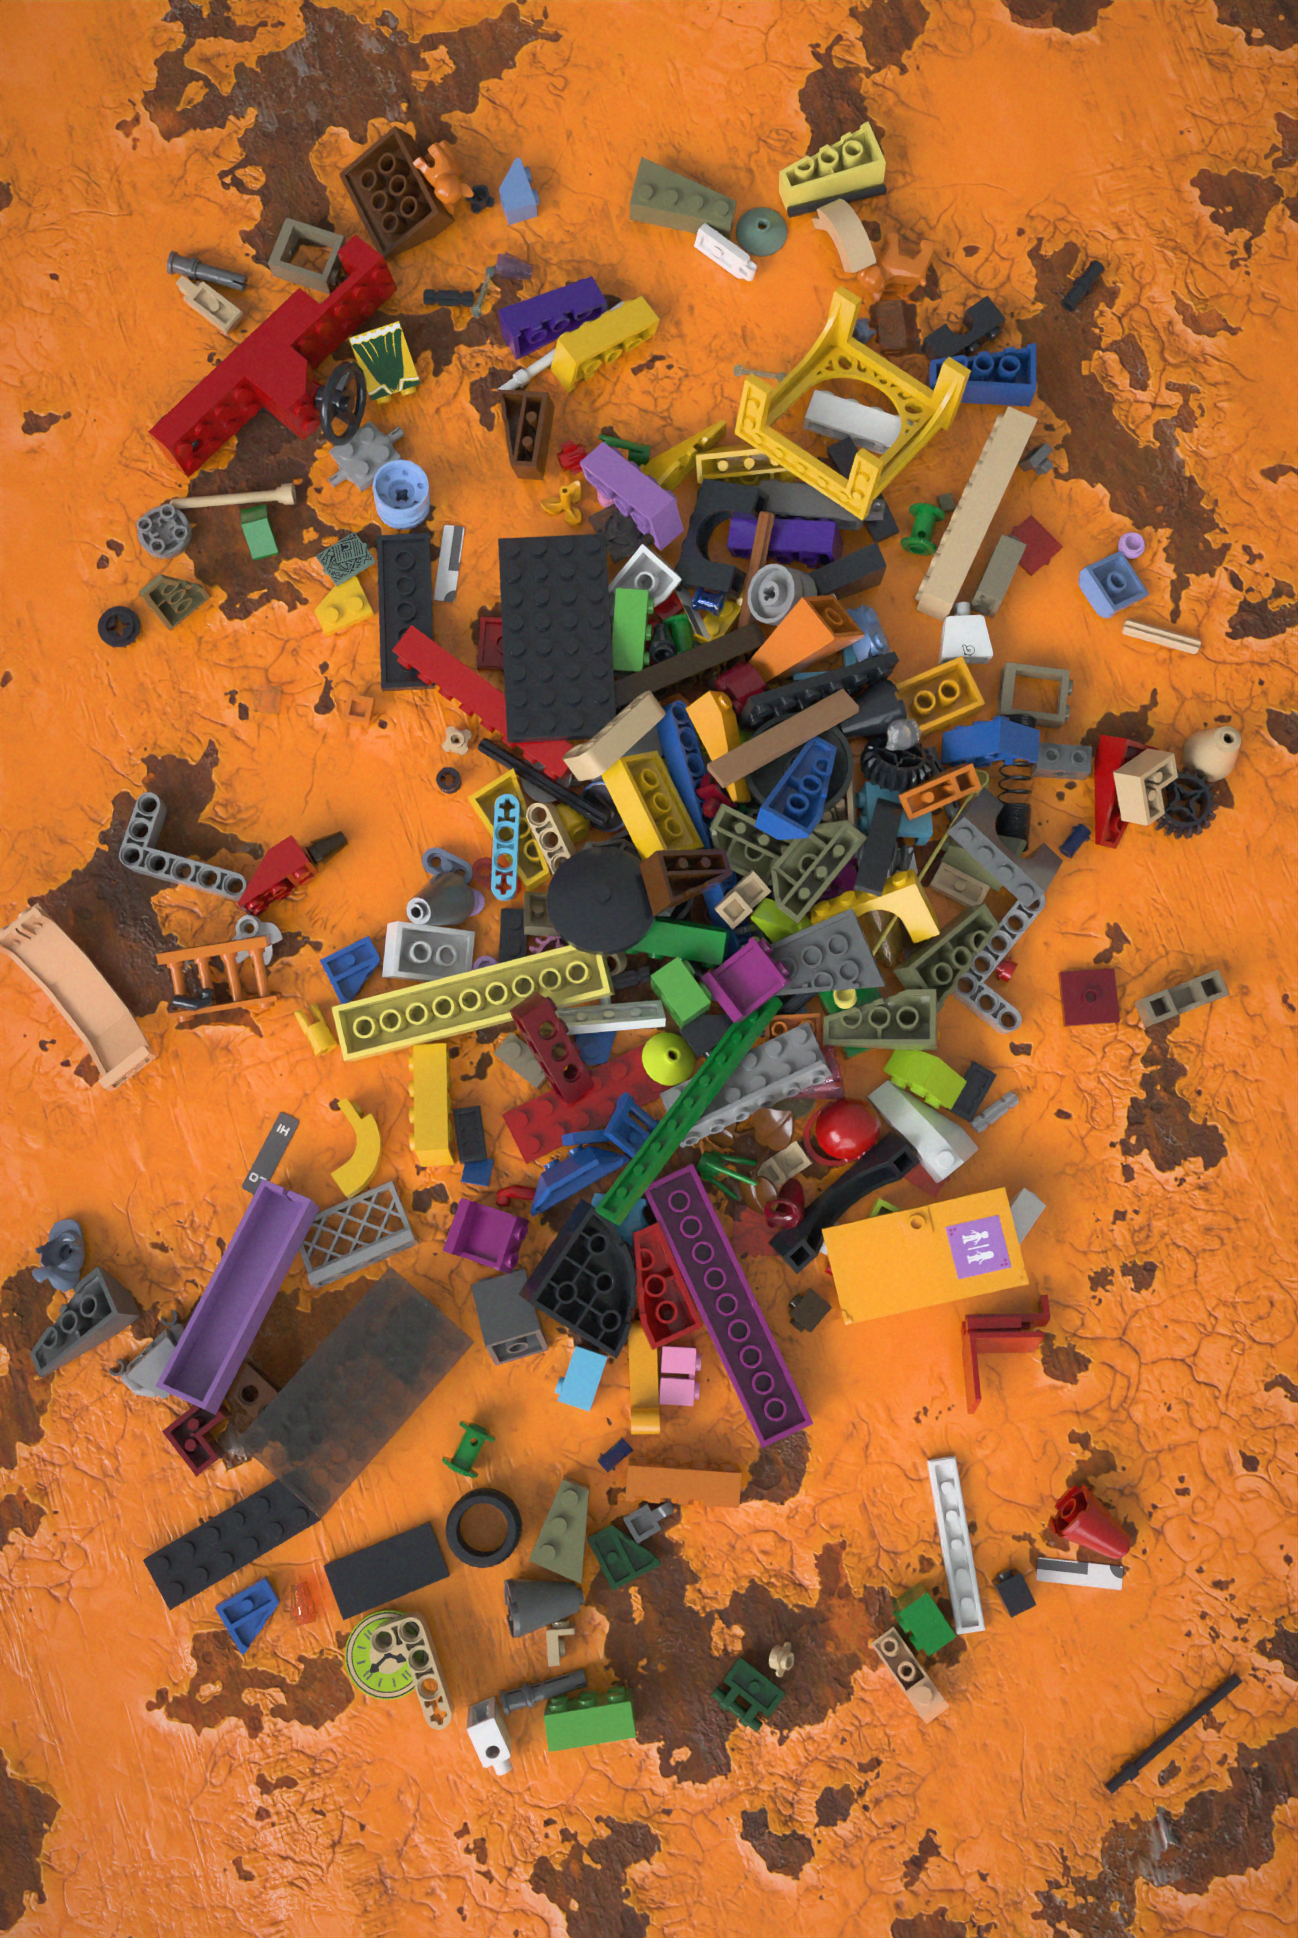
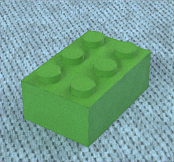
M677 957L651 975V988L659 1000L662 1001V1004L679 1028L682 1029L700 1015H706L709 1012L710 997L712 995L703 982L698 985L694 979L695 971L687 960L682 962Z
M618 1685L608 1688V1692L598 1694L596 1690H588L579 1693L580 1697L568 1698V1695H559L552 1697L551 1701L546 1703L544 1723L549 1752L636 1738L637 1723L631 1688L625 1689V1686Z

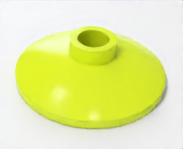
M665 1032L654 1035L647 1041L642 1052V1062L647 1074L660 1084L667 1086L681 1084L693 1072L695 1065L694 1053L684 1039L676 1034ZM668 1052L675 1056V1060L669 1058Z

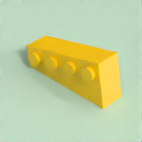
M642 296L635 300H627L621 307L613 311L608 310L604 312L600 318L592 322L586 321L571 333H563L557 340L550 370L567 393L576 388L575 382L581 378L587 381L595 375L594 371L603 363L607 366L611 365L619 358L623 350L629 353L653 337L660 319Z
M447 1044L413 1045V1055H409V1070L414 1073V1081H409V1095L414 1097V1107L409 1108L410 1124H414V1133H411L409 1137L410 1149L415 1151L422 1167L455 1165L454 1155H452L449 1147V1142L453 1141L451 1119H448V1115L452 1113L451 1095L448 1093V1089H451L450 1056Z

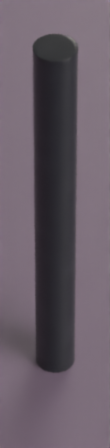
M880 184L787 207V214L789 218L816 212L818 208L838 199L852 203L884 195L887 192L886 185Z

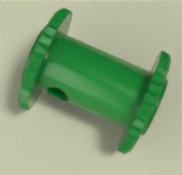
M915 503L909 508L910 514L915 517L910 537L902 538L900 545L904 550L921 556L933 555L937 550L936 545L931 542L935 522L943 521L945 513L935 505Z
M687 614L674 615L662 622L668 625L669 630H671V637L676 646L674 656L695 648L691 630L692 625Z
M461 1421L459 1425L466 1429L453 1457L443 1456L442 1462L458 1474L476 1478L478 1473L472 1467L485 1441L495 1442L496 1438L487 1429L475 1423ZM472 1438H476L475 1442H470Z

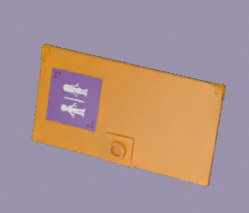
M1005 1186L822 1228L845 1325L1029 1284Z

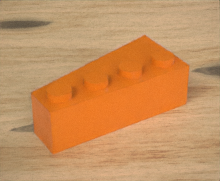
M635 1455L634 1460L629 1459L625 1501L635 1502L636 1496H643L642 1499L649 1503L665 1502L666 1498L671 1499L672 1503L678 1505H693L694 1501H698L701 1506L739 1508L742 1472L741 1470H736V1465L720 1463L719 1468L708 1467V1462L691 1461V1465H682L679 1459L663 1458V1463L651 1462L652 1457Z

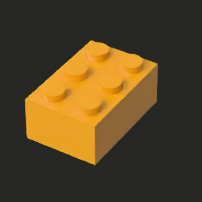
M963 656L895 685L898 691L894 694L897 700L903 699L906 708L907 725L901 731L904 738L908 740L913 739L915 741L980 713L985 705Z

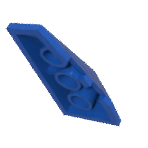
M818 736L810 739L760 807L755 827L778 840L808 838L823 816L837 747Z

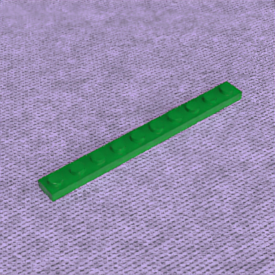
M773 996L742 1022L731 1025L595 1208L599 1215L618 1226L621 1225L783 1004L779 998Z

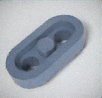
M437 847L430 848L423 854L422 865L430 875L435 876L442 872L457 873L458 871H464V882L467 886L472 882L474 873L468 862ZM440 859L441 864L438 867L432 866V861Z

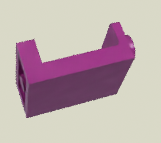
M751 937L748 940L749 943L713 972L709 971L700 978L734 1023L742 1022L792 982L788 977V974H790L789 969L781 960L777 962L771 955L773 949L764 938L760 940L758 937Z
M461 1198L443 1251L512 1274L513 1268L516 1267L519 1261V1250L522 1241L525 1240L528 1234L529 1220Z

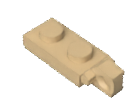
M182 275L176 282L179 291L185 295L183 297L184 301L225 334L229 335L243 319L244 314L240 309L203 281H197L196 284H193Z

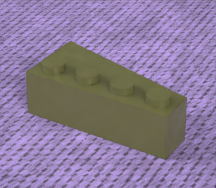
M641 157L630 200V220L695 234L706 223L730 241L736 212L735 200Z
M985 903L967 907L943 927L939 935L931 937L895 967L893 972L906 990L936 989L938 1012H940L944 1006L943 1002L954 992L958 986L957 982L970 969L972 966L971 962L975 956L981 953L1000 925Z

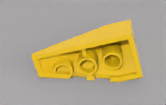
M722 419L654 457L646 466L642 464L639 467L641 472L646 476L651 475L663 490L666 491L668 489L673 492L695 468V454L712 449L726 433V421Z

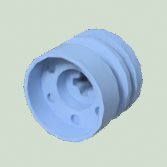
M401 459L390 461L380 467L374 476L373 493L377 514L381 520L388 526L400 530L415 528L424 522L430 509L429 483L425 472L415 463Z

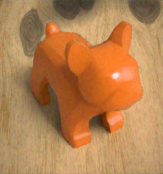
M442 140L439 144L436 142L427 149L429 154L424 157L432 167L421 156L413 164L435 188L434 193L443 203L445 209L450 214H453L455 212V202L462 196L473 197L474 193L463 182L464 169L450 144L446 140Z
M886 233L884 237L885 244L882 243L881 254L876 260L877 263L858 271L857 279L861 283L862 288L872 292L875 303H878L883 290L890 283L913 286L920 284L922 287H925L927 283L926 275L934 255L933 241L921 240L919 247L921 251L917 250L916 256L912 258L899 250L898 234Z

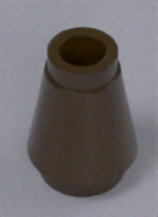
M339 831L310 841L311 845L307 846L306 849L317 866L321 863L325 865L348 845V841L344 834Z

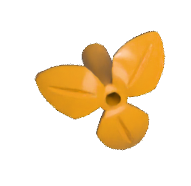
M575 481L569 486H562L560 488V499L555 496L543 499L540 502L542 508L552 515H557L564 510V520L568 524L579 525L583 520L582 512L572 507V505L581 501L582 486L580 481Z

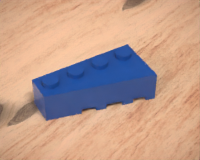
M1036 343L1027 344L1026 348L1015 349V347L1004 348L1002 352L990 354L989 351L978 352L977 356L966 357L965 355L951 357L971 370L960 403L1030 407L1036 391ZM947 358L931 360L926 385L933 391L943 362Z

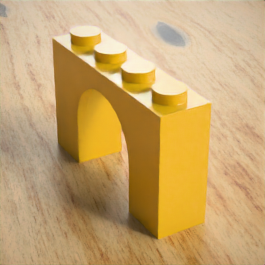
M913 868L897 872L893 876L886 878L881 897L854 890L847 891L841 896L828 901H820L811 907L812 925L851 908L854 909L857 918L868 911L886 910L901 918L914 943L940 934L936 913Z

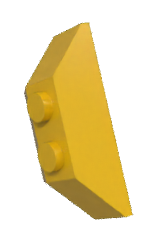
M794 443L801 448V443ZM751 444L721 446L695 454L697 481L701 485L703 478L745 486H759L760 480L777 479L784 483H792L797 477Z

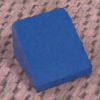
M494 1159L465 1164L461 1182L490 1187Z

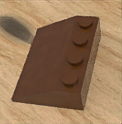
M396 126L390 129L339 174L377 251L383 255L385 260L436 237L455 221L452 214L445 209L443 203L436 197L434 193L435 188L426 180L422 172L414 166L413 162L421 156L422 159L423 157L412 135Z

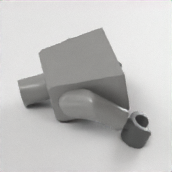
M172 1309L171 1312L174 1315L172 1322L168 1323L166 1317L161 1316V1322L171 1327L170 1332L165 1329L130 1363L126 1359H116L121 1364L120 1372L115 1367H110L109 1369L111 1375L121 1376V1381L135 1395L152 1398L159 1396L162 1399L170 1395V1393L155 1386L185 1330L183 1325L180 1324V1314Z

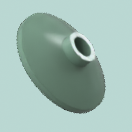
M754 208L747 211L738 221L736 228L737 240L740 246L749 254L760 257L769 256L778 252L783 247L787 238V225L778 212L770 208ZM758 226H765V227H767V228H766V229H760V228H758Z

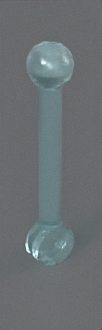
M492 266L487 267L485 270L486 278L477 303L471 308L473 317L481 316L480 307L490 279L495 275V269Z
M735 365L733 368L735 376L753 373L756 376L777 379L779 382L787 376L784 372L776 374L743 369L742 365Z

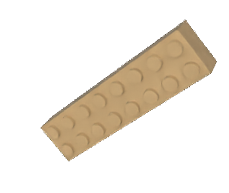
M1008 406L1005 415H998L959 504L952 515L948 528L941 539L937 552H935L929 569L915 597V600L919 601L916 608L917 611L942 622L948 617L1038 420L1037 418Z

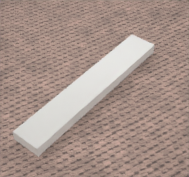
M956 1456L928 1459L927 1466L955 1631L957 1635L985 1630Z

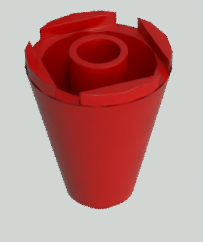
M1081 1484V1488L1076 1485L1069 1488L1055 1505V1508L1058 1509L1056 1517L1050 1516L1049 1528L1061 1538L1112 1559L1126 1556L1131 1548L1130 1536L1087 1486Z

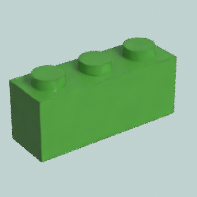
M616 588L612 635L613 672L636 673L650 666V652L646 651V643L652 639V625L648 624L649 614L654 613V598L650 597L649 590Z

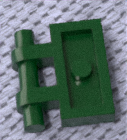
M740 1655L723 1677V1681L730 1686V1689L725 1693L716 1686L710 1696L719 1702L718 1706L724 1711L728 1709L738 1717V1722L745 1728L749 1726L752 1730L758 1732L763 1723L755 1717L757 1713L761 1711L769 1718L786 1695V1692ZM738 1694L751 1703L747 1709L735 1701Z

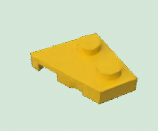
M356 575L338 587L335 585L314 610L326 637L374 616Z

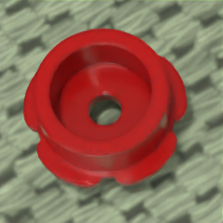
M1009 957L1007 961L1002 959L994 973L999 975L998 981L1001 979L1008 983L1018 965V963L1011 960L1012 957Z

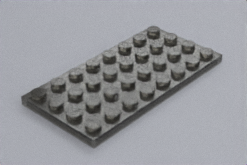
M390 1266L241 1435L237 1442L319 1518H323L476 1341Z

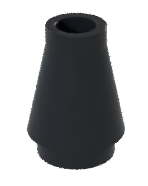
M663 623L657 624L653 628V637L649 650L653 659L659 663L674 657L676 653V646L669 632V627Z

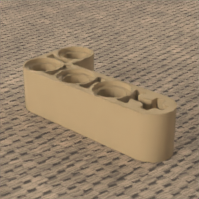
M648 690L635 698L588 743L573 747L562 759L578 781L594 779L608 770L665 716L666 712L651 691Z
M410 1612L382 1622L371 1635L370 1642L373 1650L380 1654H387L403 1648L426 1722L433 1729H444L453 1717L454 1704L427 1620L419 1612ZM409 1621L416 1622L420 1632L417 1634L409 1633L406 1630V1623ZM386 1631L390 1633L392 1642L390 1644L382 1643L378 1637L379 1632ZM420 1649L426 1651L429 1655V1660L419 1662L415 1657V1651ZM426 1678H433L438 1683V1688L436 1690H428L424 1685V1680ZM437 1704L440 1711H446L443 1718H441L440 1714H434Z

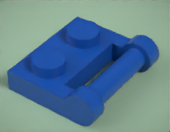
M625 1092L618 1098V1106L603 1134L633 1159L660 1120L652 1118L634 1102L635 1099L632 1095ZM630 1112L648 1128L647 1131L629 1117L628 1113Z

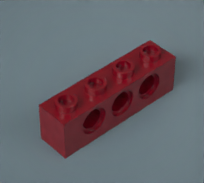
M535 991L511 1008L509 1012L556 1096L570 1104L595 1085L590 1077L592 1071L585 1061H581L578 1055L581 1051L578 1045L572 1039H569L567 1035L569 1029L565 1022L557 1017L555 1013L557 1007L549 996L545 998ZM545 1022L544 1026L540 1029L541 1024Z

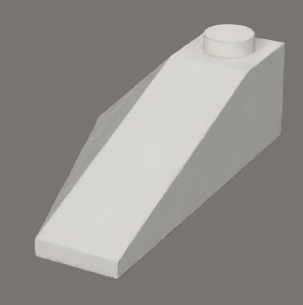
M642 544L608 586L611 634H613L616 588L649 590L650 597L654 598L655 607L665 601L683 580L670 564L651 547Z
M889 1080L866 1097L897 1136L907 1143L919 1159V1163L936 1183L945 1179L979 1150L962 1127Z

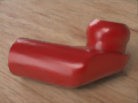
M514 1184L499 1189L495 1195L497 1196L495 1203L497 1206L509 1207L511 1198L533 1201L536 1188Z

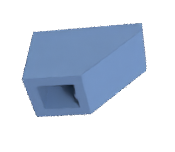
M520 157L514 160L499 188L500 201L508 225L537 217V205H540L537 190H532L529 184L532 182L529 167L523 166Z

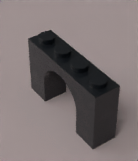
M703 478L702 485L697 492L694 512L690 516L689 529L682 543L681 556L675 567V571L683 579L679 585L685 589L739 599L746 573L733 565L712 562L708 554L709 538L713 530L727 519L741 518L758 521L759 513L766 511L770 496L757 487Z

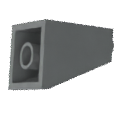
M513 1269L512 1274L505 1273L495 1278L486 1277L479 1280L478 1283L471 1285L484 1344L495 1366L549 1350L538 1308L528 1303L519 1295V1292L529 1279L525 1269Z

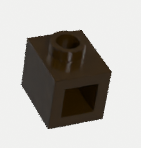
M808 1288L802 1296L797 1293L788 1304L791 1308L788 1314L792 1317L789 1322L801 1333L804 1329L811 1333L832 1306L814 1290Z

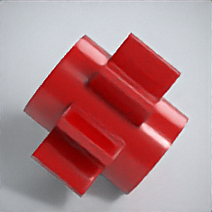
M572 439L560 444L562 449L561 452L557 453V458L564 472L570 470L573 475L582 472L580 461L587 456L581 443L575 445Z

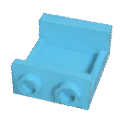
M865 782L861 791L857 792L856 795L857 808H860L858 831L865 832L867 837L878 797L901 804L898 791L890 793L885 788L880 790L879 785ZM903 809L897 837H914L915 845H926L933 834L931 811L908 821Z

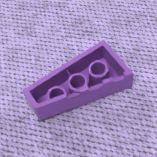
M602 442L580 461L585 478L608 501L613 498L614 504L626 518L631 515L638 525V530L644 535L650 533L655 539L654 545L660 551L684 531L675 495L668 489L666 491L663 490L651 475L646 476L643 474L636 463L633 461L628 462L624 459L617 448H611Z

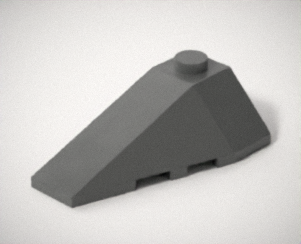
M98 1266L78 1282L73 1290L75 1294L70 1302L63 1304L59 1310L61 1315L53 1326L45 1330L30 1352L39 1377L47 1376L115 1336L141 1316L131 1292L103 1267Z

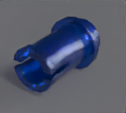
M1080 823L1071 828L1072 832L1058 847V850L1070 859L1073 858V855L1085 841L1088 842L1090 840L1091 831Z
M621 1437L604 1454L601 1452V1457L597 1461L609 1473L611 1470L615 1471L614 1467L634 1450Z

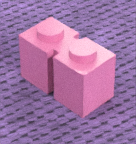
M662 1346L661 1372L689 1374V1378L661 1376L659 1404L693 1406L694 1399L699 1400L700 1382H695V1371H701V1354L696 1353V1347Z

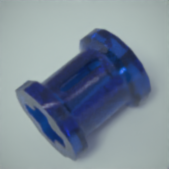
M698 587L692 599V610L698 611L700 609L712 612L714 616L719 617L724 608L725 594L721 592L718 594L706 592L704 588Z

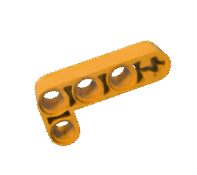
M640 1320L630 1321L632 1325L628 1335L631 1435L660 1434L657 1348L651 1350Z

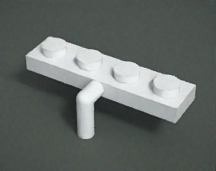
M611 996L600 998L601 1005L561 1008L555 1011L557 1017L561 1018L569 1029L567 1035L664 1027L666 1022L661 1000L611 1004Z

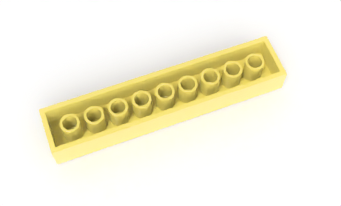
M569 945L334 1006L332 1011L344 1061L354 1062L412 1047L413 1045H420L514 1021L509 1010L535 991L545 998L549 996L557 1009L615 995L606 955L585 953Z

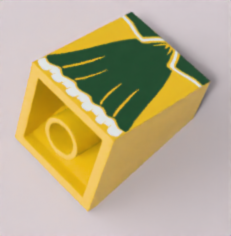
M399 321L349 338L357 364L364 372L367 392L371 402L376 400L379 405L393 400L392 394L401 392L402 396L417 392L416 386L420 385V381Z

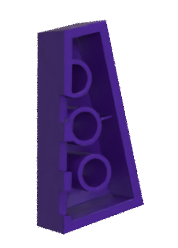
M592 276L580 279L575 283L499 309L502 335L515 359L518 360L558 340L563 333H571L578 329L586 321L592 322L607 311V301Z
M775 516L766 561H768L769 557L784 565H791L794 561H799L806 564V568L817 569L818 564L827 565L842 557L843 540L836 522L826 518L809 521L802 517H793L791 520ZM731 518L727 548L732 557L751 558L757 521Z

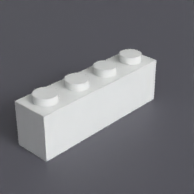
M814 390L805 416L803 429L839 441L850 437L855 446L883 455L899 436L901 423L899 415L886 413L879 407H867L854 399L837 397L830 391ZM907 421L910 426H913L914 422Z

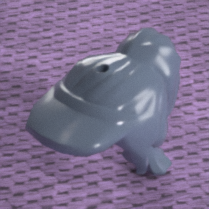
M63 1219L53 1225L49 1233L48 1242L35 1248L36 1253L41 1255L39 1261L41 1267L32 1270V1275L40 1283L48 1278L55 1289L67 1292L74 1289L78 1282L81 1281L80 1269L85 1259V1244L79 1222L73 1219Z

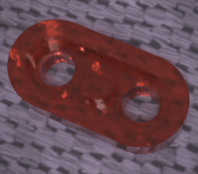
M482 857L474 862L472 875L477 883L492 892V859ZM485 868L491 870V874L487 877L481 875L482 870ZM497 872L496 876L502 875V885L497 886L496 889H499L501 894L505 895L504 885L507 883V875L512 877L513 873L501 874ZM518 876L516 895L511 900L518 897L522 890V884Z

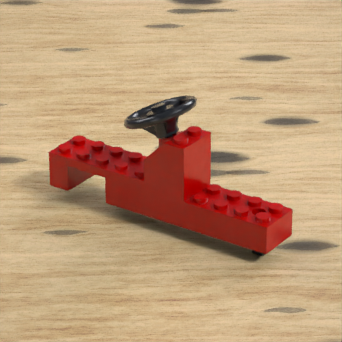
M354 235L337 251L348 275V278L320 304L301 288H298L177 405L165 414L148 432L168 461L189 478L214 453L218 452L220 447L235 435L248 420L254 417L262 407L303 441L310 434L314 433L320 424L324 438L333 446H343L351 441L360 427L365 412L367 382L363 370L355 361H344L335 367L326 385L319 383L313 370L317 369L320 363L334 352L344 340L353 334L368 317L372 316L398 290L383 255L357 235ZM353 376L357 386L356 405L353 391L349 388ZM335 417L348 425L346 430L339 436L334 433L331 425Z

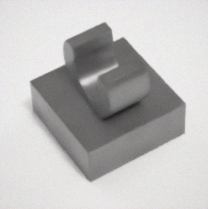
M1047 442L1035 446L1018 465L1023 472L1033 469L1039 476L1043 473L1047 474L1054 467L1051 461L1046 458L1053 450Z

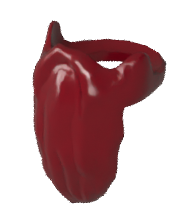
M790 1178L782 1186L779 1192V1199H774L765 1204L763 1213L769 1228L781 1225L786 1229H792L802 1222L805 1212V1195L801 1183L797 1179ZM779 1203L776 1211L771 1210V1205Z

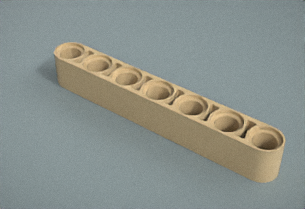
M548 802L534 803L527 810V821L554 875L561 865L562 858L566 857L568 859L576 854L577 851L555 806ZM541 807L545 809L547 814L544 822L540 821L537 815ZM552 832L558 836V844L555 847L549 841V836ZM624 952L606 955V959L612 956L617 962L615 970L609 968L611 976L621 973L626 968L627 958Z

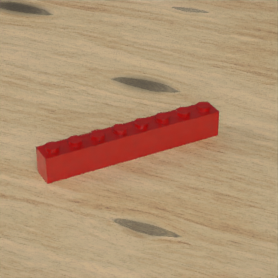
M411 625L392 650L399 656L396 660L408 670L411 667L418 670L420 673L417 677L430 686L433 682L440 687L439 694L450 702L453 698L461 703L459 709L468 716L472 717L474 713L482 719L479 723L491 733L496 729L503 735L500 740L512 749L517 745L524 750L522 756L533 765L537 761L544 765L545 769L543 772L556 781L558 777L563 781L568 779L572 771L562 758L574 746L566 740L508 743L505 695Z

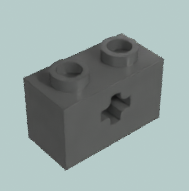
M1039 742L1038 762L1033 763L1030 776L1084 781L1091 773L1092 746Z

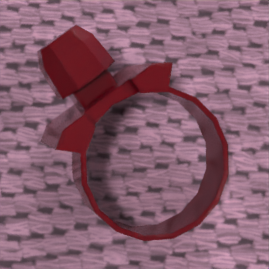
M706 772L701 780V788L696 790L698 795L705 799L703 813L709 818L714 817L721 803L733 809L736 808L737 803L732 801L730 795L728 798L725 797L718 783L710 785L711 773Z

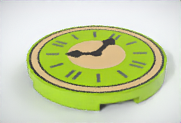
M378 1610L367 1615L355 1626L346 1643L345 1664L351 1680L363 1693L376 1699H397L416 1689L403 1648L387 1654H380L373 1650L370 1642L371 1635L379 1624L407 1614V1612L402 1610ZM409 1621L406 1623V1630L409 1633L417 1634L420 1632L416 1622ZM386 1631L379 1632L378 1637L382 1643L390 1644L392 1642L390 1633ZM421 1649L415 1651V1657L419 1662L429 1660V1655L426 1651Z

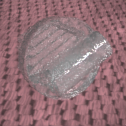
M898 719L893 721L888 727L886 748L892 751L906 750L915 743H918L921 729L917 726L916 720Z

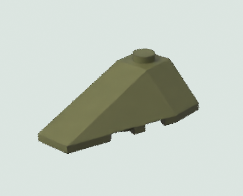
M162 574L158 575L139 591L143 601L169 631L210 598L200 584Z
M908 989L884 999L874 1000V1002L860 1007H853L826 1016L823 1021V1045L895 1050H938L937 990Z

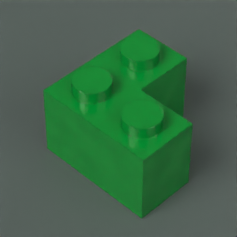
M920 1582L892 1601L896 1608L892 1612L905 1633L910 1630L913 1634L909 1639L918 1652L924 1649L929 1657L957 1637Z

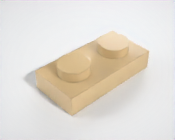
M941 862L929 888L965 907H972L982 904L990 886Z

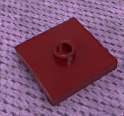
M1114 968L1058 973L1064 1027L1120 1022Z

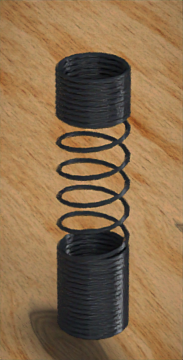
M1010 714L1005 716L1010 718L1009 721L1036 729L1037 720L1033 716L1026 714ZM1014 762L1013 766L1032 767L1034 765L1029 762ZM1005 764L998 770L1006 778L998 782V786L1005 791L997 796V799L1004 806L996 817L995 829L997 835L1025 840L1027 842L1023 850L1025 852L1029 849L1030 807L1032 805L1028 803H1007L999 797L1006 793L1031 794L1032 791L1027 789L1010 790L1002 787L1000 783L1008 779L1029 781L1033 778L1024 775H1006L1001 772V769L1011 765Z

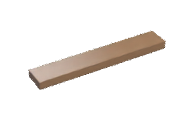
M841 689L707 764V770L721 787L725 788L859 712V706L844 689Z

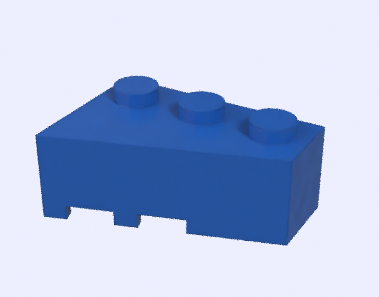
M1005 716L993 717V720L988 722L975 721L971 726H955L954 730L943 732L941 764L955 767L959 764L973 763L974 768L991 767V762L1005 760L1006 765H1013L1015 759H1024L1029 763L1038 762L1040 730L1009 721L1010 718Z

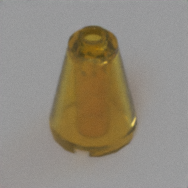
M872 910L858 917L871 951L894 917V913L886 910ZM899 916L874 955L877 964H884L885 968L899 965V959L904 957L901 918Z

